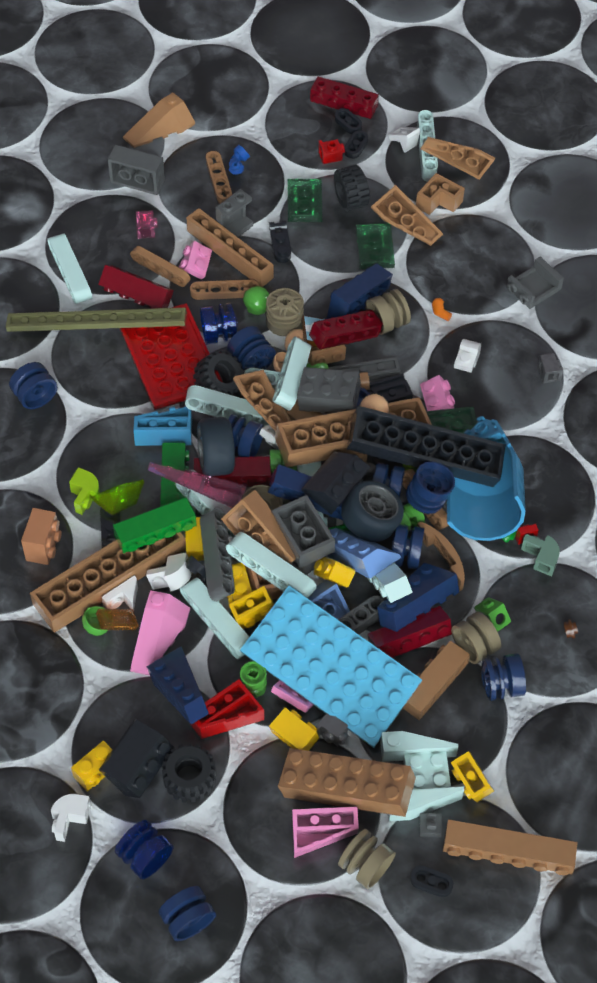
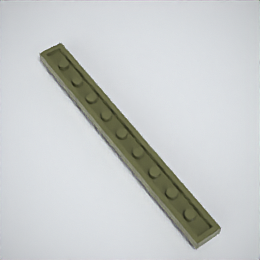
M186 308L8 313L6 330L7 332L185 326L187 312Z

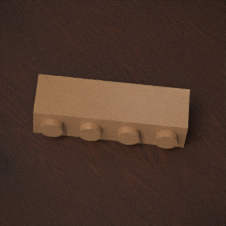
M451 640L446 646L442 645L437 652L436 658L434 660L430 659L427 662L422 674H417L422 679V682L403 709L420 720L466 667L470 654Z

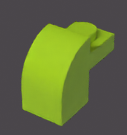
M78 468L69 484L71 493L78 495L74 501L75 512L83 515L85 510L90 508L92 501L99 503L100 489L94 474Z

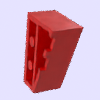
M239 679L207 700L205 705L209 714L190 725L199 737L204 739L264 720V709Z

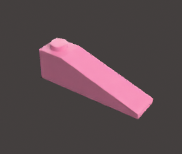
M150 590L130 668L131 672L150 675L147 666L162 658L167 649L173 645L175 638L186 626L190 607L170 594Z

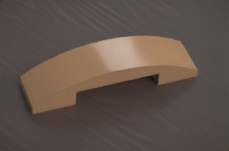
M419 522L417 527L425 528L423 543L426 547L434 544L449 564L450 571L457 574L459 591L463 590L465 580L464 569L455 548L435 528L426 523Z

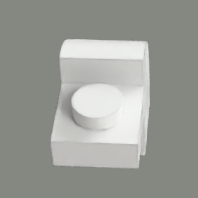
M463 339L454 368L471 373L480 355L481 343Z
M187 553L168 556L165 567L147 570L146 575L153 590L169 587L170 591H174L184 586L190 580L192 572L186 568L188 565L186 562L188 559Z
M68 794L59 798L51 808V814L54 819L52 832L55 834L57 841L65 842L70 822L87 824L91 807L89 796Z

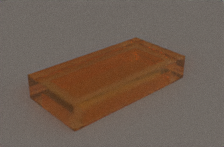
M99 609L96 612L101 630H136L139 627L133 609Z

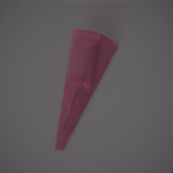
M150 462L148 471L231 508L242 500L243 494L248 488L246 483L239 484L232 482V480L206 476L189 470L181 471L171 466L166 467L154 462Z

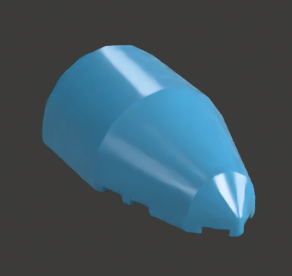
M480 416L476 419L478 422L471 430L467 429L464 434L506 444L501 480L494 487L455 478V487L447 499V523L461 536L473 540L491 541L505 538L514 533L524 522V469L498 421L494 419L488 420Z

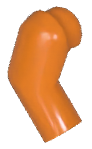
M435 298L432 302L433 313L449 321L452 313L444 310L443 299Z

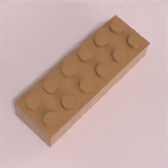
M289 748L278 787L284 798L340 807H357L359 810L406 817L416 777L411 766Z

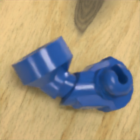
M239 144L234 148V154L229 162V171L233 175H239L244 171V165L240 161L245 162L250 157Z

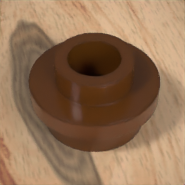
M568 619L567 622H563L567 638L572 637L574 639L575 634H578L576 622H571V619Z

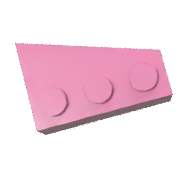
M340 807L292 810L294 858L357 834L359 829L358 808Z

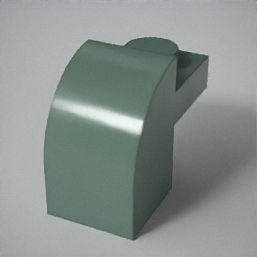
M526 534L521 550L537 556L534 570L552 577L560 555L557 542L548 535L545 541L536 536Z

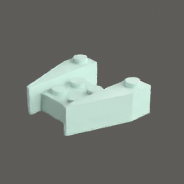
M405 731L381 733L382 762L403 761L404 765L411 766L416 777L406 817L388 814L389 821L411 820L419 817L420 813H429L462 799L464 786L451 787L447 758L457 756L458 744Z

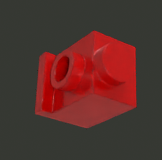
M338 139L326 142L320 140L318 153L322 163L328 164L342 161L343 153H345L344 144L339 143Z

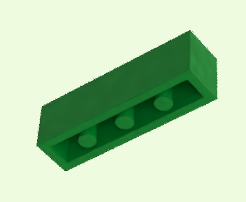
M162 443L160 507L185 498L175 485L176 479L189 471L186 461L190 460L189 450H186L185 443Z
M186 497L114 524V535L123 554L133 552L142 546L152 545L158 540L170 538L176 533L192 529L196 526V515Z

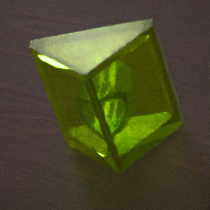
M141 479L113 486L91 496L92 501L111 515H114L137 504L144 480Z

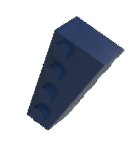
M376 263L372 267H368L360 275H356L351 281L344 283L339 289H335L330 296L331 301L326 319L358 313L361 309L364 311L368 299L381 296L390 287L393 274Z
M423 563L407 578L413 593L392 603L386 598L377 607L380 626L397 632L415 621L417 615L426 614L431 611V607L436 603L442 604L447 601L446 597L449 595L455 596L458 594L457 574Z
M182 646L147 666L154 686L190 724L209 714Z

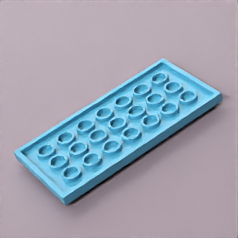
M291 586L286 588L240 649L241 653L265 667L266 671L320 710L343 721L348 725L349 731L373 748L381 739V733L387 731L422 682V679Z

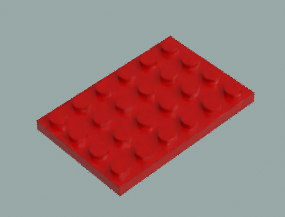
M187 303L172 307L186 308L185 326L119 328L154 410L186 401L188 388L195 385L194 382H196V379H193L195 374L194 368L197 367L196 364L210 354ZM214 369L216 377L222 382L218 371Z

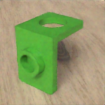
M488 597L474 607L475 611L489 617L497 632L511 622L504 603ZM502 613L504 620L501 624H497L496 617Z

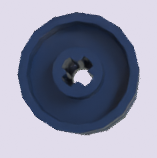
M31 362L20 367L14 372L9 382L11 391L18 397V400L26 409H36L47 404L54 397L58 389L57 382L40 362Z
M378 462L372 481L387 485L400 498L405 467L395 465L392 468L391 476H388V464Z
M399 524L396 528L391 550L401 556L400 559L395 561L398 567L403 565L404 557L408 556V569L417 570L419 568L425 528L415 526L412 529L411 538H408V525Z
M192 886L175 894L158 911L164 924L170 925L168 930L174 941L186 940L205 929L216 917L215 910L210 903L205 902L206 896L199 886Z

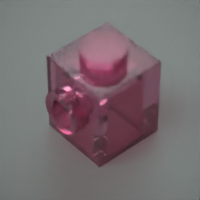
M153 211L136 212L138 239L155 238L154 228H158L157 217L154 218Z

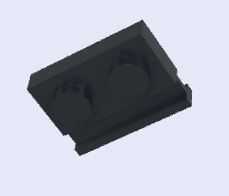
M404 374L370 383L372 394L383 396L388 403L413 398V393L407 380L404 378Z

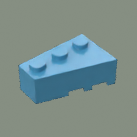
M171 407L166 412L158 413V411L134 416L135 446L162 445V443H185V445H192V410L187 407L178 409Z

